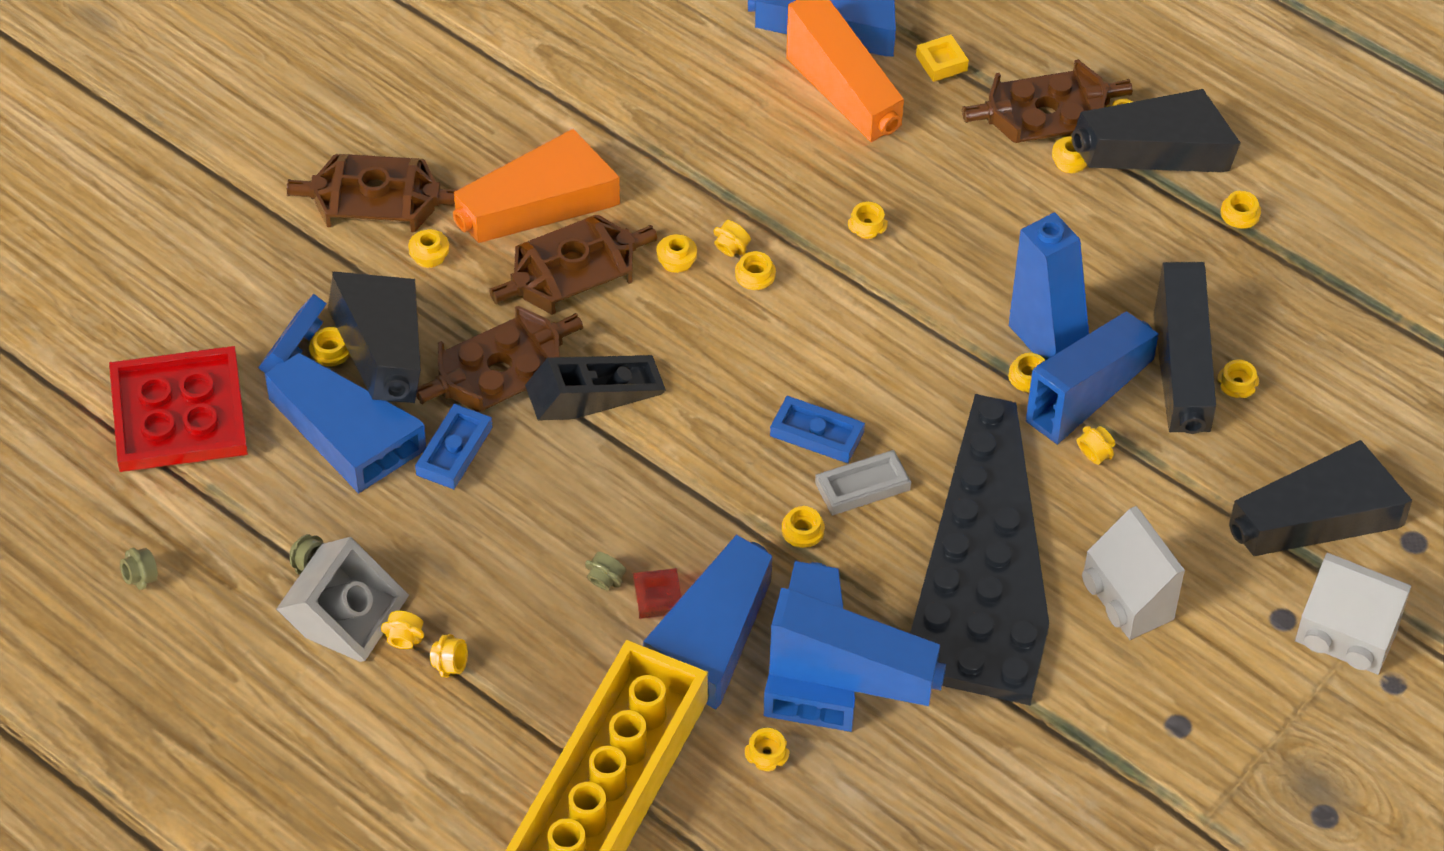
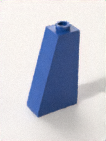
M748 0V12H755V28L787 34L788 4L795 0ZM830 0L869 53L894 57L896 34L895 0Z
M1055 212L1020 230L1008 325L1033 353L1042 356L1045 360L1089 334L1080 238Z
M1126 311L1040 363L1032 371L1026 422L1058 445L1154 360L1159 334L1148 323L1138 320Z
M301 353L296 354L283 363L279 362L269 372L265 373L269 400L358 494L417 457L426 449L425 427L418 418L387 401L372 400L369 391Z
M736 534L643 641V647L707 671L708 701L706 704L715 710L724 698L771 583L772 555L760 544L749 542Z
M795 561L788 589L843 609L838 568L827 567L818 562L804 563ZM768 674L764 692V717L852 732L855 709L854 691Z
M781 588L771 625L770 675L929 706L932 690L941 691L946 664L938 662L940 644L794 590Z

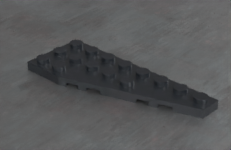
M975 394L910 634L940 644L938 662L946 664L942 686L1031 706L1048 636L1049 617L1016 402Z

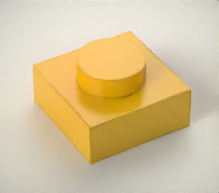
M952 34L917 45L916 57L933 82L968 71L969 60Z

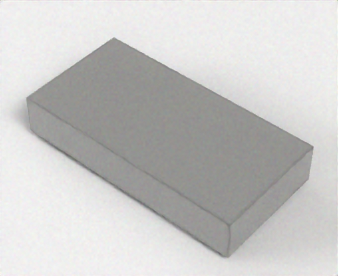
M894 450L816 474L815 484L832 516L910 491L911 480Z

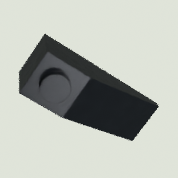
M653 355L547 357L525 384L538 421L576 419L659 396L666 391Z

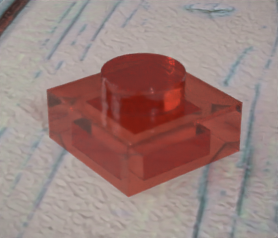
M677 568L633 573L639 619L666 616L681 599Z

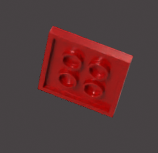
M235 346L109 362L117 462L120 472L248 455Z

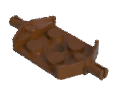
M1079 59L1074 61L1073 71L1002 83L999 72L995 74L989 100L985 101L984 104L963 106L962 116L965 123L987 119L989 125L993 124L1014 143L1072 134L1075 130L1081 112L1104 108L1110 104V98L1131 96L1133 93L1132 83H1130V79L1110 83L1107 81L1103 82V79ZM1049 107L1055 110V112L1046 114L1038 108Z
M351 154L333 155L317 175H312L311 181L288 179L287 196H303L315 199V204L327 227L332 225L331 217L409 221L411 232L417 231L435 211V206L455 205L454 192L457 191L456 189H440V182L435 181L424 159ZM371 180H380L384 182L382 185L378 187H369L366 185Z
M593 215L515 246L514 273L510 274L511 281L489 288L490 296L496 305L515 296H522L525 301L551 315L556 314L555 303L624 275L627 276L628 284H631L633 277V252L636 251V248L656 242V231L652 225H648V227L630 233L627 228L622 229L600 215ZM571 251L583 254L578 259L564 257L566 253Z
M516 306L515 318L445 350L444 343L442 341L438 342L439 375L434 380L419 386L416 398L420 404H424L443 394L446 399L452 398L476 412L488 409L526 391L525 384L547 357H560L559 346L563 345L562 338L582 330L583 323L577 313L556 323H550L548 319L523 307ZM496 363H505L510 366L508 370L503 372L490 369Z

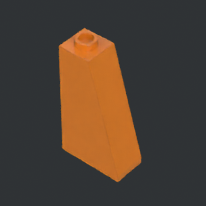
M795 0L788 4L786 59L870 142L884 135L892 134L898 127L902 126L904 98L830 0Z
M571 129L455 191L453 218L462 232L468 231L478 243L612 208L620 204V177L574 129Z

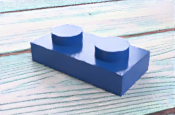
M313 294L295 314L258 368L267 373L279 362L283 363L296 354L302 353L303 350L298 347V344L303 337L309 341L324 321L318 316L327 303Z
M786 396L770 426V436L849 464L864 434L865 422Z
M453 404L416 463V476L455 490L493 428L492 417Z

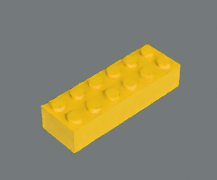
M626 640L505 851H626L708 701V672Z

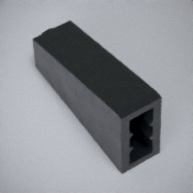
M1204 89L1083 111L1080 113L1071 139L1074 149L1080 153L1089 168L1199 172L1230 171L1241 144Z
M1163 262L1153 316L1155 331L1159 334L1157 347L1169 433L1185 432L1188 434L1211 432L1216 410L1205 262Z
M333 271L328 311L372 400L415 403L421 371L415 279Z
M1359 440L1235 500L1229 527L1234 539L1238 543L1244 544L1253 556H1259L1398 529L1406 523L1412 499L1363 441Z

